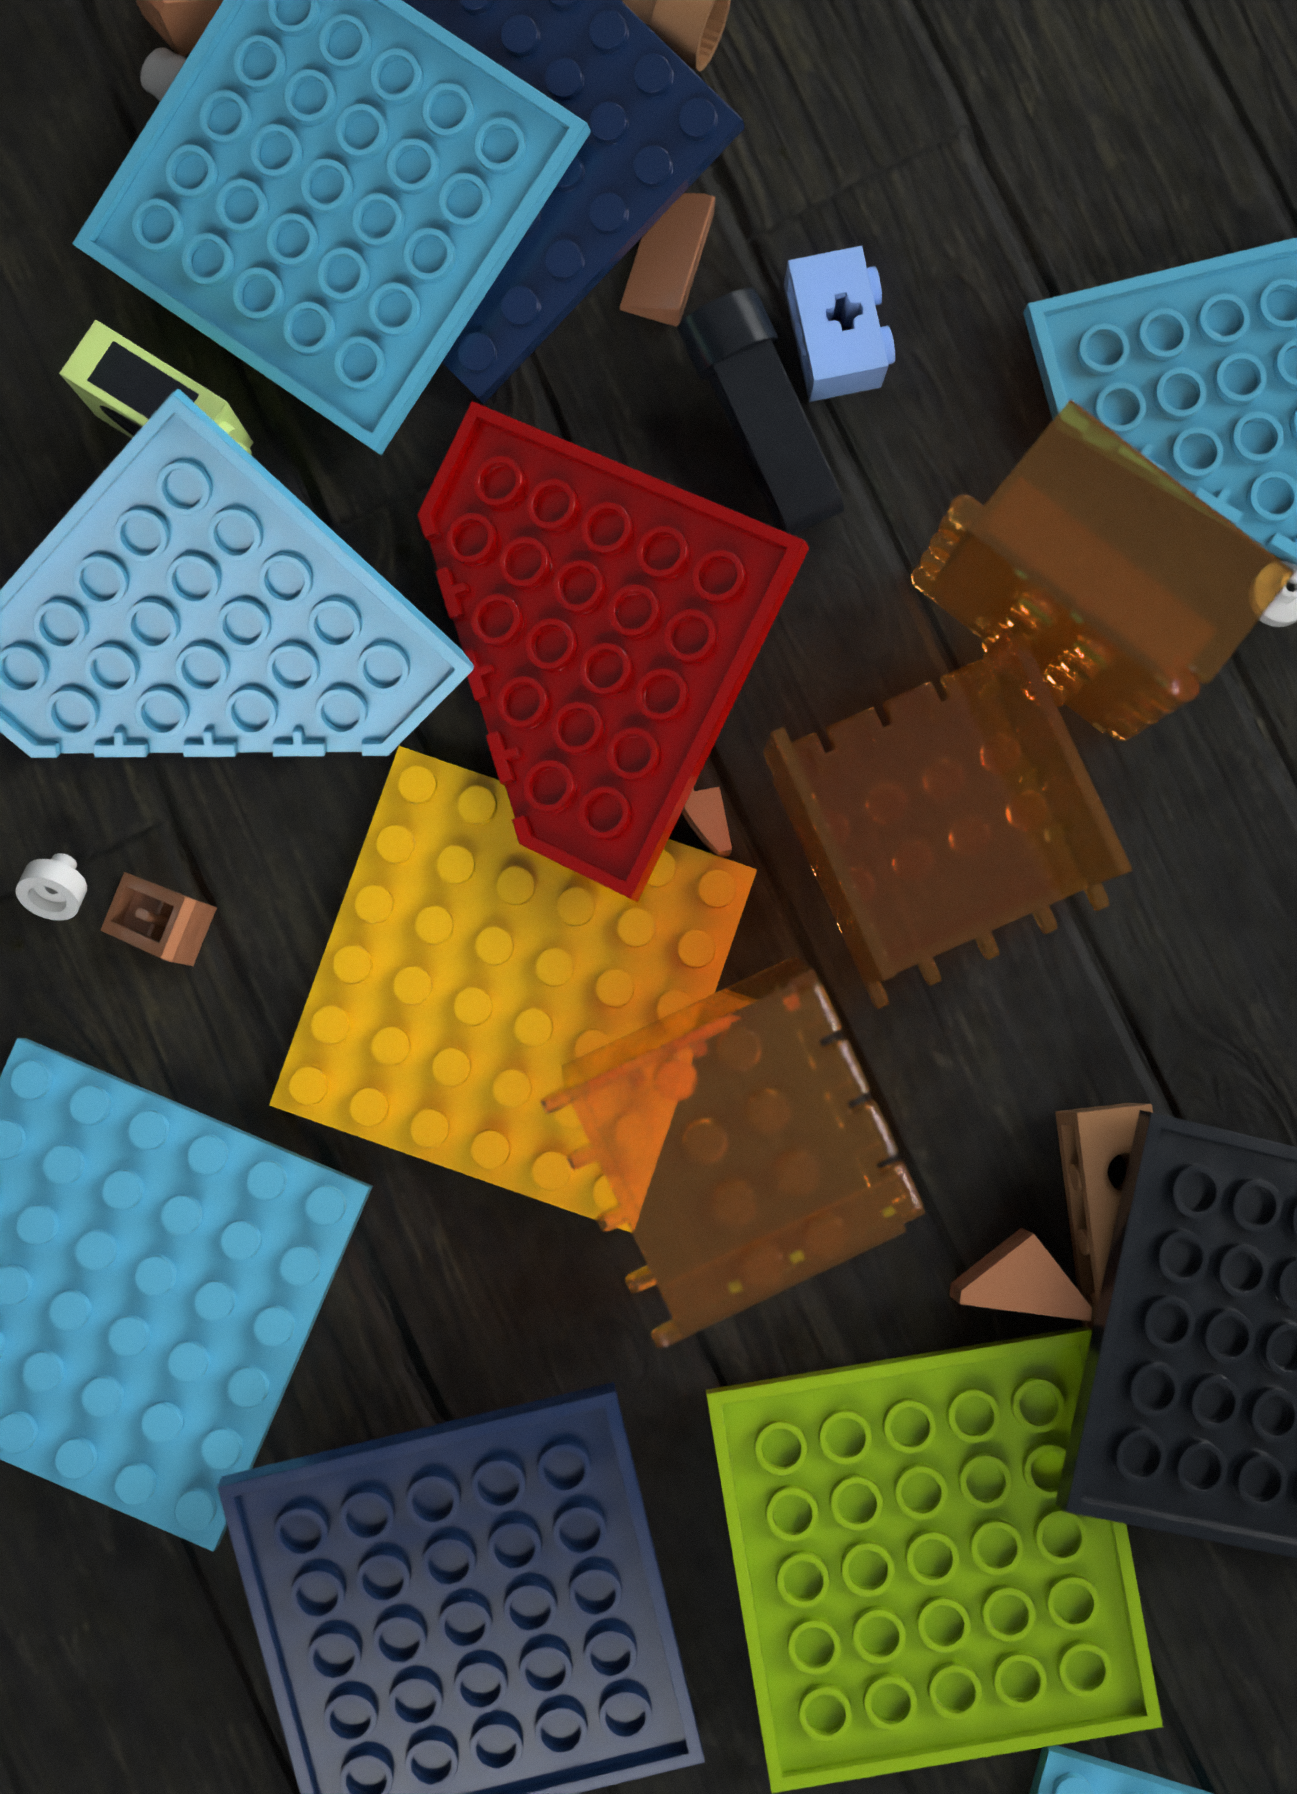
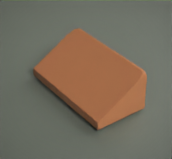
M683 193L642 236L620 304L621 311L675 327L679 325L714 216V196L704 193Z

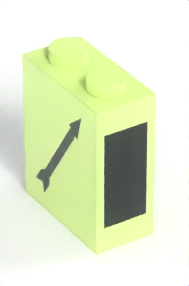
M97 320L93 322L59 373L98 418L132 439L167 398L179 389L250 455L252 454L250 447L254 442L226 400Z

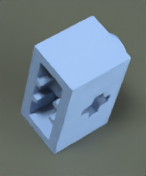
M862 246L788 260L784 290L809 402L881 388L889 364L895 363V347L890 327H880L875 305H880L882 302L880 278L875 266L867 268ZM841 317L842 324L846 327L851 326V329L842 331L839 321L832 320V318Z

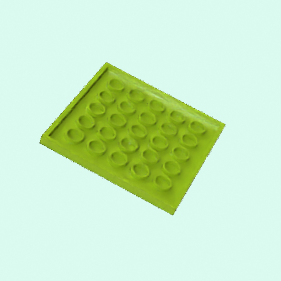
M1083 1326L706 1389L772 1793L1163 1727L1127 1525L1065 1512L1055 1505L1092 1335L1091 1329Z

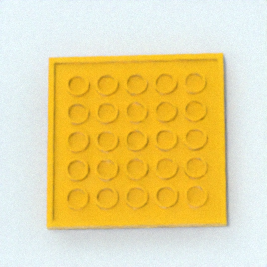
M399 746L269 1106L632 1233L757 869L668 839L639 901H634L520 845L512 823V819L515 818L506 788L500 784V780Z

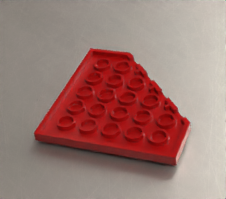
M472 401L417 515L424 537L429 540L438 568L435 573L449 618L455 623L463 652L474 665V669L467 677L474 699L479 702L489 733L486 735L500 784L505 786L515 817L512 819L517 839L520 845L638 902L803 563L809 546L801 538Z

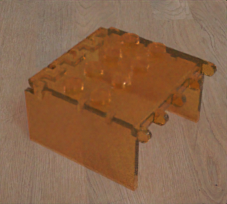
M1070 399L984 507L967 495H960L951 502L948 514L941 520L938 532L931 538L928 550L922 554L919 565L915 567L911 575V580L918 590L984 640L982 648L992 659L1007 668H1012L1013 665H1016L1034 679L1031 685L1043 699L1058 707L1066 704L1101 733L1106 731L1116 740L1125 742L1195 698L1199 692L1198 680L1203 684L1210 682L1295 572Z
M1019 624L1005 629L983 655L984 661L979 659L940 677L947 700L941 702L933 684L927 682L883 702L885 713L891 725L883 728L875 709L870 707L827 726L826 733L834 749L830 752L825 753L815 732L790 742L784 727L771 732L763 752L773 774L772 781L876 1009L889 1004L887 992L881 982L896 976V973L918 964L926 983L929 986L936 984L942 980L934 962V956L975 938L986 960L992 959L1000 955L998 946L991 933L992 930L1033 913L1043 934H1048L1057 930V923L1049 907L1050 904L1084 890L1095 911L1104 909L1109 906V899L1102 882L1133 870Z
M795 956L562 1065L565 1087L540 1100L546 1114L557 1112L570 1104L573 1106L590 1143L572 1151L566 1156L572 1170H576L597 1160L599 1161L619 1203L596 1217L601 1231H609L628 1222L648 1265L629 1274L625 1281L631 1293L640 1292L657 1284L673 1317V1320L657 1327L651 1333L658 1348L669 1346L907 1232L904 1223L925 1214L921 1198L903 1161L891 1163L881 1169L877 1168V1163L896 1154L898 1148L876 1100L866 1101L850 1109L847 1102L865 1094L870 1090V1087L848 1039H840L827 1046H821L820 1039L835 1033L842 1026L822 983H817L819 980L814 969Z

